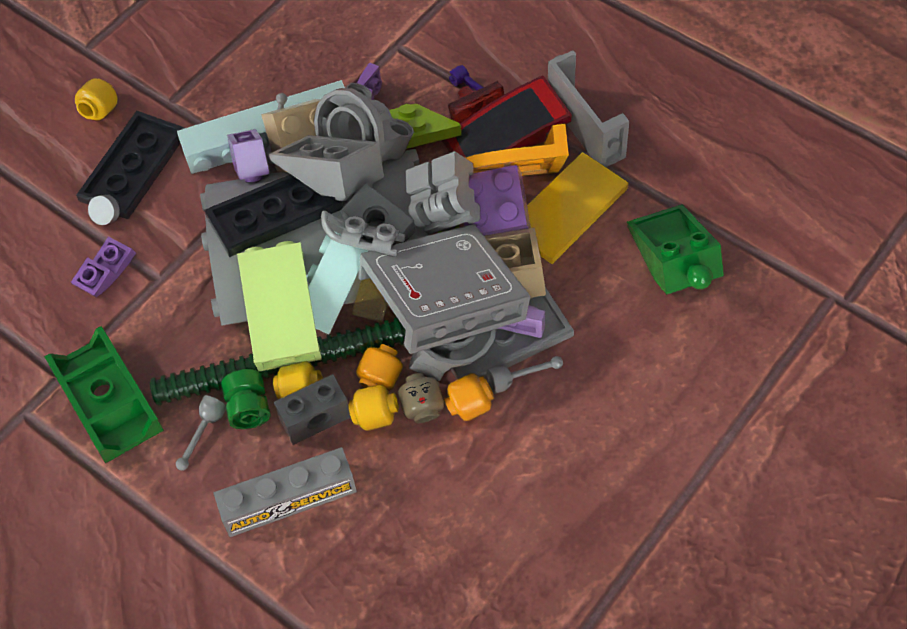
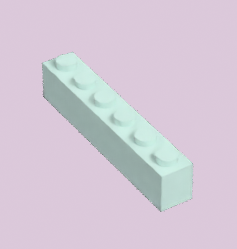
M340 80L288 96L284 108L314 99H322L327 93L339 88H345L344 84ZM275 100L178 130L177 134L191 174L207 171L210 168L233 162L227 137L228 134L256 129L263 140L265 150V147L269 145L261 114L277 110V101Z

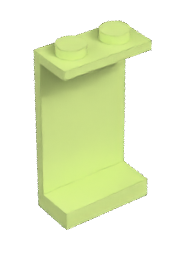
M284 241L278 243L276 247L265 249L262 247H251L246 249L244 253H238L237 257L253 358L258 371L280 368L304 361L322 360L301 243Z

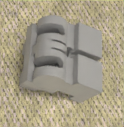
M454 151L433 159L432 164L426 162L405 170L406 192L411 197L409 215L417 227H424L425 233L430 235L439 231L445 232L453 230L458 224L464 222L472 224L480 220V205L475 202L474 190L469 187V176L473 175L472 162Z

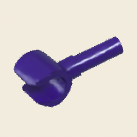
M463 65L449 71L451 74L449 81L455 87L464 82L480 94H485L487 89L469 77V73Z

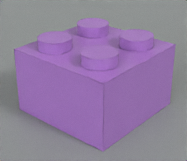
M517 165L477 172L469 176V187L474 190V200L480 205V220L472 224L476 225L483 236L531 228L522 173ZM464 222V226L472 225L468 222Z

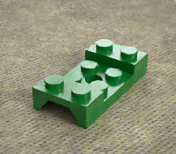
M102 326L95 329L89 344L69 355L48 354L44 356L105 464L164 431ZM99 386H110L106 394L102 396L94 395L95 390Z

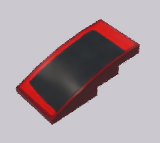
M542 75L513 89L460 123L461 135L444 139L442 142L450 153L455 151L464 158L492 151L532 147L546 141V133L550 132L553 125H566L570 123L572 114Z

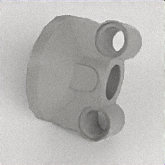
M350 83L347 85V88H339L323 96L316 107L314 117L316 136L379 142L382 162L388 159H399L403 156L413 135V128L403 120L393 119L389 109L378 100H371L372 93L367 87L358 83Z
M496 329L415 352L410 360L409 369L418 373H424V376L432 377L439 381L451 367L470 365L482 357L493 343Z

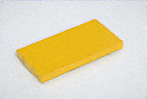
M582 152L527 205L530 227H535L540 256L553 264L628 189L629 182Z

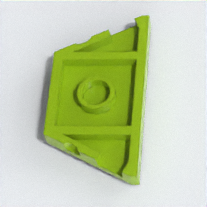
M404 104L399 108L389 110L393 119L403 120L413 128L414 132L407 148L461 135L460 123L419 104Z

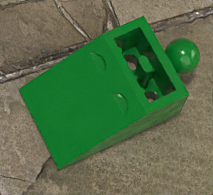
M683 204L627 221V227L653 279L666 295L688 287L702 290L707 288L713 279L724 276L721 244Z

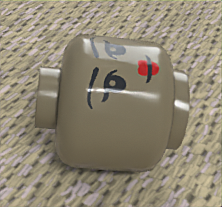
M424 373L408 376L405 379L406 383L398 391L405 417L414 419L415 423H425L440 416L439 412L444 407V399L438 381L432 377H425Z

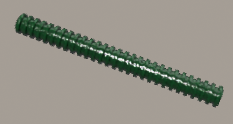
M394 318L393 322L384 320V324L380 325L379 322L374 323L375 326L365 325V329L361 330L360 327H356L353 332L348 329L345 334L336 332V336L331 337V334L326 335L327 338L324 339L319 336L317 340L322 360L309 363L316 367L319 362L327 364V360L331 359L333 362H336L339 357H342L344 360L347 359V355L356 357V353L359 352L364 355L367 348H379L381 344L390 345L391 348L395 347L396 343L404 345L406 330L399 319ZM250 353L247 358H244L243 355L239 356V360L230 358L227 363L222 360L219 362V365L210 363V367L207 368L205 365H202L199 370H196L194 367L190 368V372L181 370L178 375L173 372L170 374V377L161 375L158 380L153 377L149 382L153 401L159 406L162 405V401L171 403L174 398L179 401L182 399V396L191 398L194 393L199 396L202 391L211 393V389L214 388L216 391H219L222 387V379L226 375L242 369L258 371L254 363L253 353ZM280 368L259 372L267 379L271 374L277 375Z

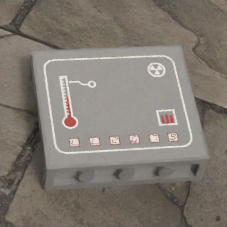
M475 224L392 245V248L398 249L397 257L374 251L361 253L359 279L371 278L406 330L404 346L410 354L526 320L530 295Z

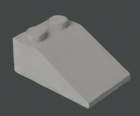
M308 135L269 154L270 160L320 195L332 196L338 201L351 199L353 194L358 192L365 183L372 187L373 183L384 178L379 142Z

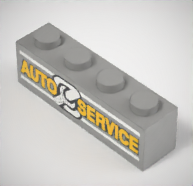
M341 447L213 493L222 523L229 537H233L356 493L357 490L344 450Z

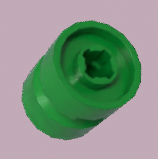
M242 369L234 371L222 379L223 396L227 403L226 411L231 427L241 430L252 429L265 424L270 419L271 414L268 400L264 396L266 393L264 381L259 371Z

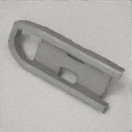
M322 211V227L328 237L338 243L397 257L398 249L392 248L394 241L403 243L405 241V234L399 233V230H396L393 225L381 224L373 227L369 226V223H366L360 217L353 216L343 220L327 211ZM328 221L344 228L341 236L331 229ZM361 237H372L373 241L372 243L361 241Z

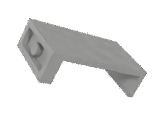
M572 50L563 55H558L548 61V83L572 114L571 122L567 126L592 159L603 166L608 167L625 159L629 120L622 113L602 123L575 88L576 53Z

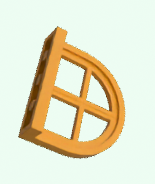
M553 125L542 146L492 151L465 158L473 163V173L513 165L518 166L522 177L559 173L569 156L566 125Z

